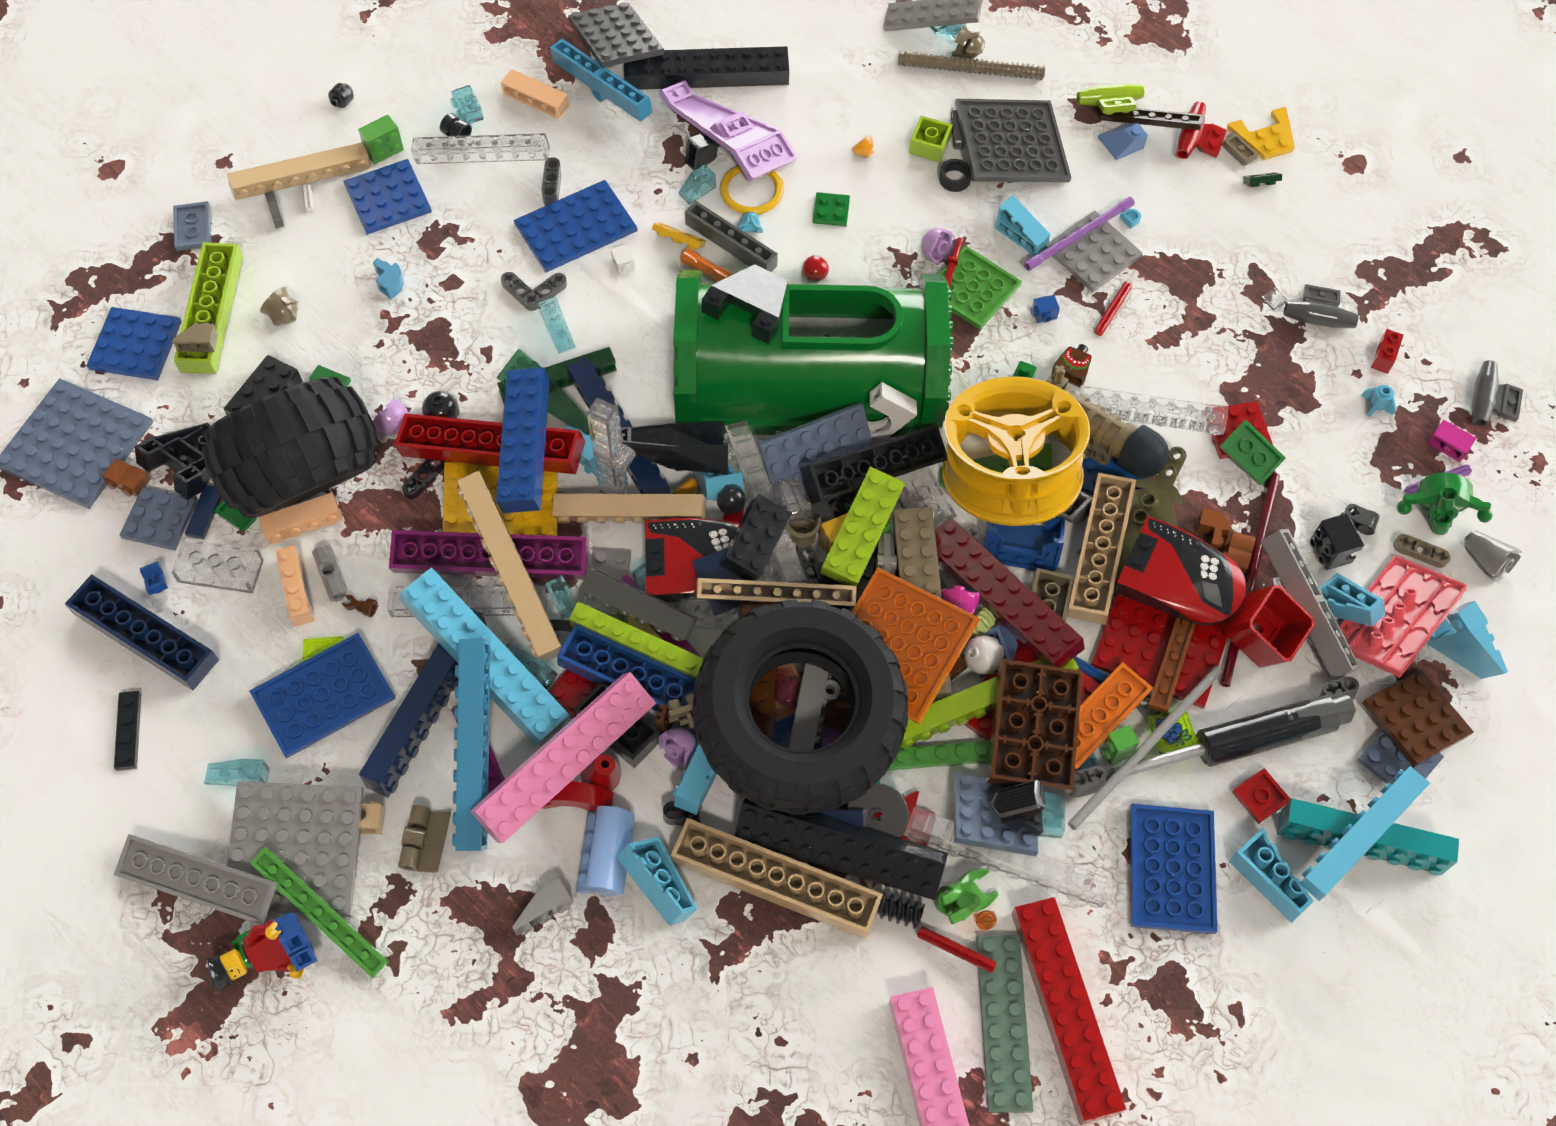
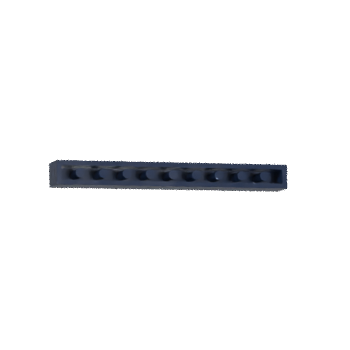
M587 357L567 366L570 380L640 494H671L666 479L661 478L659 475L660 470L656 464H652L648 459L612 445V429L632 427L628 419L625 420L623 417L624 413L620 405L615 404L612 392L607 391L605 388L606 384L602 376L599 377L597 375L594 363H590Z

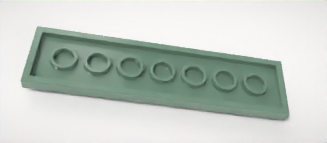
M1020 935L977 936V952L997 963L992 973L978 967L988 1113H1032L1034 1110Z

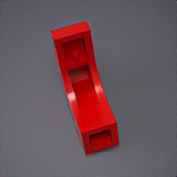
M571 781L542 808L571 806L587 811H595L598 806H612L614 792L597 785Z

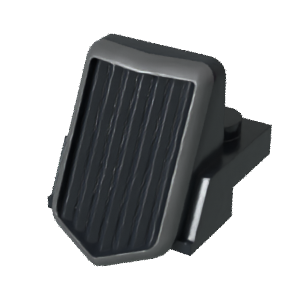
M1033 780L996 791L989 805L996 816L1001 819L1002 824L1014 831L1024 828L1037 836L1043 833L1042 811L1045 808L1043 783L1041 781Z

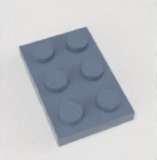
M208 201L173 206L174 247L176 251L201 248L202 242L212 243L211 214Z

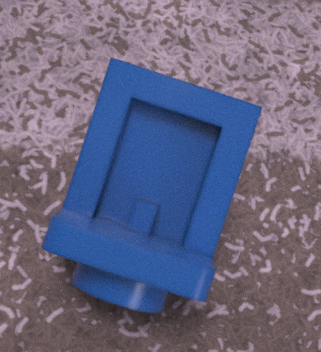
M158 562L139 569L148 595L160 593L168 589L166 576Z

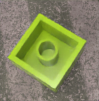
M920 116L910 140L909 154L941 162L951 139L953 124Z

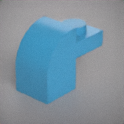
M377 258L373 261L376 273L380 275L376 279L378 289L392 300L404 286L401 269L396 262L391 266L388 262H383Z

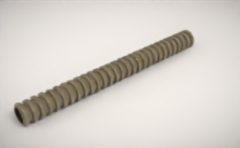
M901 50L898 57V65L900 66L901 64H904V66L907 64L910 67L914 65V67L919 66L920 68L924 66V68L929 67V69L934 67V69L939 68V70L944 68V70L949 69V71L954 69V71L959 70V72L964 70V72L969 71L972 73L974 71V73L979 72L980 74L985 72V74L990 73V75L995 73V75L1000 74V76L1004 74L1005 76L1010 75V77L1013 75L1015 77L1020 76V78H1023V76L1025 78L1030 77V79L1034 77L1037 80L1038 78L1043 80L1046 70L1045 65L1040 66L1039 64L1037 66L1035 64L1030 65L1029 63L1027 65L1024 63L1019 64V62L1014 64V62L1009 63V61L1004 63V61L999 62V60L994 62V60L989 61V59H986L984 61V59L979 60L978 58L973 60L974 58L968 59V57L963 59V57L958 58V56L954 58L953 56L948 57V55L944 57L943 55L938 56V54L935 56L933 54L928 55V53H925V55L923 53L918 54V52L914 54L911 51L907 53V51L902 52Z

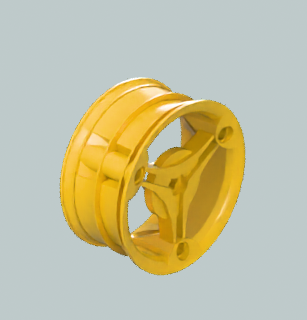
M1000 377L969 387L951 403L944 422L947 440V460L943 461L942 478L948 494L959 507L987 522L1007 526H1026L1053 519L1066 511L1076 501L1083 485V453L1089 442L1090 424L1082 406L1069 393L1053 384L1038 379ZM976 434L987 439L990 449L998 456L1007 459L1010 468L1006 469L1003 473L987 469L970 459L960 446L966 437ZM1050 435L1065 445L1071 454L1060 465L1043 472L1038 468L1029 466L1028 460L1042 450L1045 436ZM1017 460H1022V466H1017Z

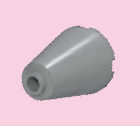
M1470 532L1465 537L1467 549L1496 581L1504 578L1502 574L1505 571L1509 574L1521 558L1519 553H1522L1519 548L1482 532Z

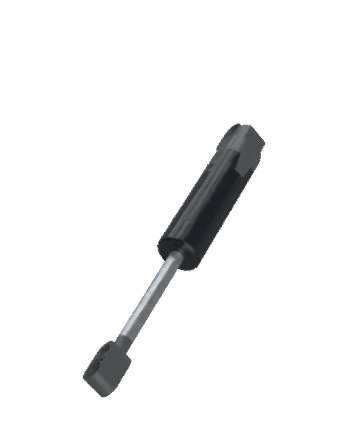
M1350 676L1332 680L1323 685L1318 697L1200 729L1196 733V745L1140 760L1125 777L1199 756L1208 767H1213L1336 732L1340 725L1350 723L1354 717L1356 709L1353 700L1359 689V682ZM1093 766L1075 771L1074 783L1080 785L1073 784V790L1069 794L1078 798L1096 793L1120 766L1108 770L1101 766Z

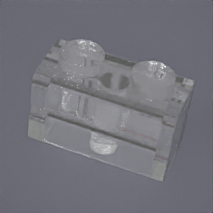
M793 478L787 481L781 480L776 482L773 493L778 505L792 513L788 523L807 519L811 511V503L809 500H806L804 487L799 484L798 479Z

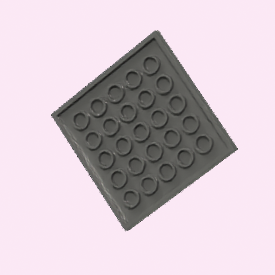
M956 99L955 107L973 182H1070L1072 177L1051 100Z

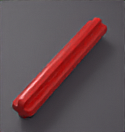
M1126 281L1122 284L1095 327L1094 333L1098 336L1104 334L1132 288L1131 283Z
M924 926L918 930L917 937L989 973L995 970L996 961Z

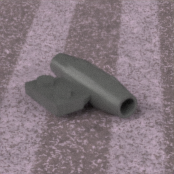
M1305 284L1303 289L1304 302L1287 301L1283 312L1284 316L1295 320L1330 328H1356L1359 319L1358 314L1339 308L1341 290Z
M1492 360L1482 363L1475 381L1471 405L1472 423L1477 427L1487 426L1493 411L1499 417L1516 422L1520 415L1523 389L1507 383L1498 385V364Z

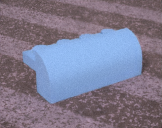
M598 806L597 810L588 812L576 892L580 894L598 892L608 897L624 895L627 871L616 856L631 843L634 813L613 806Z

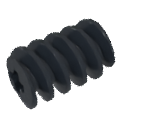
M884 892L879 909L880 919H883L888 914V921L891 922L896 917V924H899L904 919L906 927L912 922L913 929H916L920 924L925 904L919 908V903L916 901L911 906L910 899H907L903 904L901 896L894 901V894H891L886 899V892Z

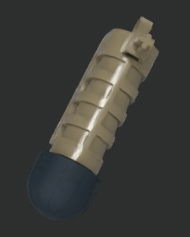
M1055 366L1053 374L1046 382L1063 389L1075 398L1084 409L1089 420L1090 436L1088 446L1090 448L1086 447L1083 454L1101 465H1107L1114 457L1118 459V467L1140 478L1152 477L1164 469L1169 459V449L1165 439L1159 433L1144 424L1138 428L1130 422L1124 423L1121 421L1120 416L1115 413L1109 414L1105 411V407L1100 404H1092L1085 395H1077L1074 393V389L1068 386L1069 379L1064 377V366Z

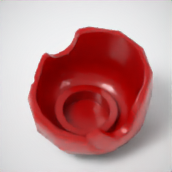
M812 255L803 263L801 273L809 281L818 282L825 279L828 275L829 265L824 258Z

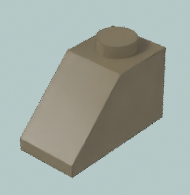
M195 323L173 338V343L178 352H215L218 333L213 324Z

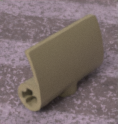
M422 805L412 806L408 825L404 828L401 844L403 846L398 863L399 868L417 872H438L451 812H433L428 807Z

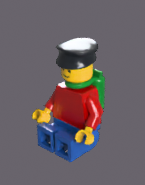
M295 913L285 914L281 918L272 919L267 923L264 922L262 925H254L252 929L238 935L231 942L234 947L233 950L221 956L216 954L212 958L207 957L212 984L219 991H223L226 986L234 985L233 980L245 975L247 968L250 969L253 966L257 972L283 971L289 972V976L292 978L300 979L304 971L303 968L317 962L313 945Z

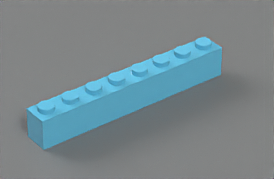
M1411 766L1406 771L1401 769L1393 777L1396 781L1392 785L1388 782L1380 791L1383 795L1380 798L1375 796L1367 804L1370 809L1367 812L1362 810L1354 818L1357 821L1354 826L1349 824L1341 832L1344 836L1340 840L1336 837L1328 846L1331 850L1327 854L1323 851L1315 859L1318 864L1314 868L1309 866L1301 874L1304 879L1300 884L1318 901L1328 894L1430 784Z

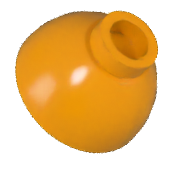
M867 135L852 148L853 153L865 156V158L873 154V140L871 136Z
M690 477L674 489V494H698V483L695 477Z

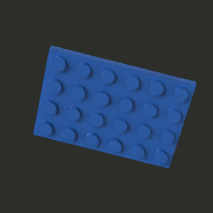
M606 180L513 220L517 230L545 273L638 231L637 225Z
M359 633L249 691L286 759L396 699Z
M1131 804V927L1216 934L1218 927L1214 811Z

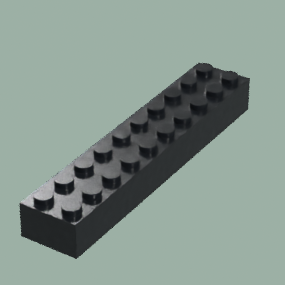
M788 46L664 50V55L624 63V80L638 90L664 89L685 80L690 88L789 85Z
M747 798L742 803L734 835L777 853L932 900L936 898L948 852L868 828H862L818 813L793 815L778 810H767L757 806L756 803Z

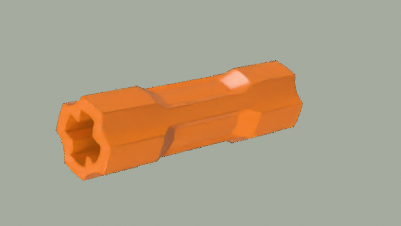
M686 248L680 257V262L690 268L701 270L702 273L711 277L715 282L731 276L732 272L711 263L689 248Z

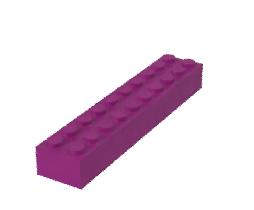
M392 530L389 569L393 573L424 574L432 567L439 575L497 577V574H499V571H495L488 558L492 555H488L481 543L483 537L480 538L478 533ZM510 534L530 578L584 580L588 563L589 542L587 537Z

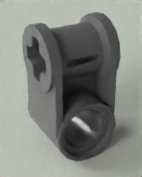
M1356 504L1347 505L1345 511L1340 514L1348 513L1356 530L1364 535H1373L1375 533L1380 517L1378 513Z

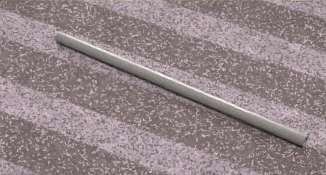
M1214 666L1074 815L1068 822V826L1071 829L1076 830L1220 676L1222 669L1219 666Z

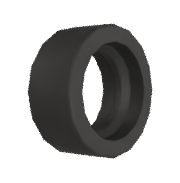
M949 159L944 162L939 174V181L942 187L952 192H960L967 189L972 176L969 164L961 159ZM949 171H959L965 175V178L952 180L945 174Z

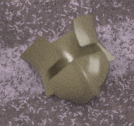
M962 26L955 40V43L958 45L956 50L952 51V56L968 57V59H971L983 53L985 41L980 35L981 31H970L965 26Z
M281 287L265 300L260 308V312L268 315L275 326L289 324L296 321L298 301H295L288 295L286 287Z
M797 505L790 508L788 511L792 515L784 529L787 531V536L793 543L798 544V548L812 545L815 542L816 533L821 526V517L816 519V521L809 518L812 512V506Z

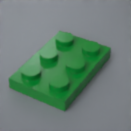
M1244 420L1219 446L1259 485L1263 484L1286 459L1247 420Z

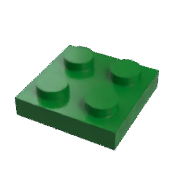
M816 192L813 223L847 227L850 195Z

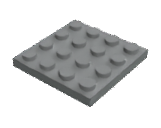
M1094 210L1047 243L1044 249H1048L1099 217L1100 214ZM1107 221L1052 257L1093 293L1142 258L1143 252Z

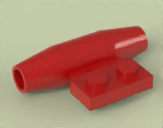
M1197 101L1188 113L1204 115L1201 130L1181 129L1176 155L1180 159L1189 158L1196 145L1201 149V152L1216 158L1219 155L1227 132L1226 129L1213 123L1204 124L1206 105L1203 102Z

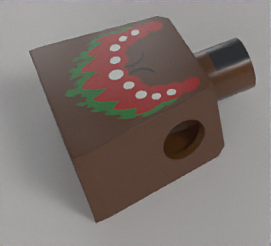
M1079 344L1077 349L1071 346L1068 347L1054 363L1051 375L1056 365L1059 367L1063 365L1065 370L1064 377L1069 379L1068 383L1083 388L1092 356L1087 353L1088 347L1084 344Z

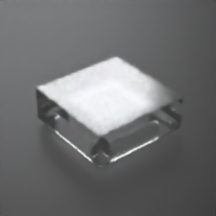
M1277 287L1262 297V300L1273 311L1288 301Z

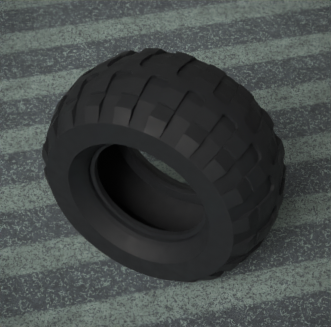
M797 599L779 601L778 604L772 606L764 605L748 612L745 617L732 622L707 650L694 685L693 719L697 740L712 770L726 782L734 793L756 803L757 806L771 811L788 812L793 815L832 811L852 800L855 801L867 793L886 774L896 758L908 724L907 685L903 679L899 661L894 652L886 646L883 637L871 625L867 626L860 621L858 616L844 608L840 610L829 606L827 602L812 600L811 602H797ZM805 663L817 666L831 674L840 683L849 701L850 723L844 733L829 745L809 751L787 749L768 739L757 727L752 717L749 697L757 682L769 671L786 664Z

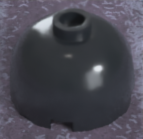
M436 391L429 394L422 404V414L427 416L457 418L460 413L456 399L444 391Z

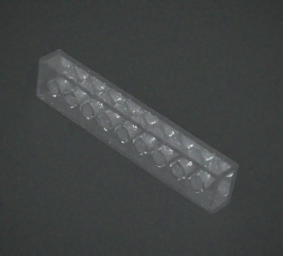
M747 420L725 426L723 439L725 444H728L729 465L732 466L736 473L738 471L743 473L744 494L747 502L746 510L751 500L758 494L778 505ZM786 526L767 563L771 567V570H769L771 579L776 582L807 583Z

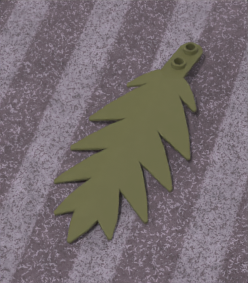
M1173 447L1169 450L1168 462L1164 469L1158 473L1156 479L1144 478L1136 480L1135 487L1142 489L1134 491L1114 586L1115 589H1117V581L1147 516L1177 527V519L1171 499L1179 505L1183 504L1178 489L1173 486L1187 457L1186 451L1182 447ZM1176 454L1181 455L1178 459L1174 458ZM1169 470L1173 471V473H1172L1171 475H1169V476L1166 475V472H1167V471H1169ZM1081 549L1076 552L1078 555L1081 554Z

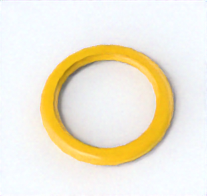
M737 165L724 175L720 184V195L726 205L735 212L741 214L754 212L760 215L775 208L783 197V182L776 171H772L766 175L775 184L776 190L773 198L761 206L748 207L740 205L730 197L728 186L734 176L743 172L742 169Z

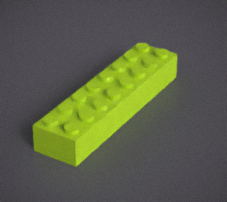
M202 242L180 333L195 323H209L214 325L218 338L215 352H178L176 349L174 362L180 373H217L243 260L238 244Z

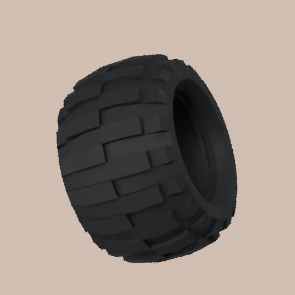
M323 377L264 397L217 420L204 433L207 446L202 448L208 473L218 494L230 509L237 508L244 518H256L302 501L367 471L377 462L375 449L379 446L376 428L367 408L352 386L345 387L338 377Z

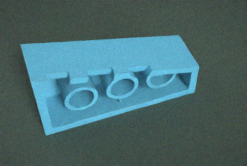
M1262 828L1229 860V863L1292 923L1314 901L1300 884V880L1293 876L1290 871L1291 867L1286 861L1282 860L1277 852L1278 848L1274 843L1271 844L1266 836L1267 832Z

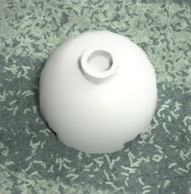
M987 635L976 636L965 646L964 660L973 672L991 675L995 673L994 671L999 663L1004 659V648L995 637Z

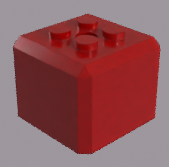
M1272 585L1249 592L1243 600L1240 609L1232 616L1224 629L1225 635L1259 668L1292 661L1315 626V621L1281 585Z

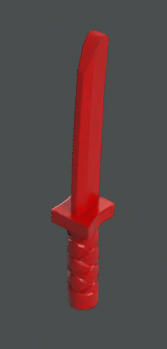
M960 237L957 238L952 256H949L948 259L949 265L945 279L948 282L949 290L964 241Z

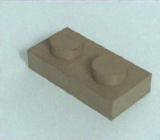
M1237 133L1223 141L1222 145L1244 166L1258 158L1259 154Z

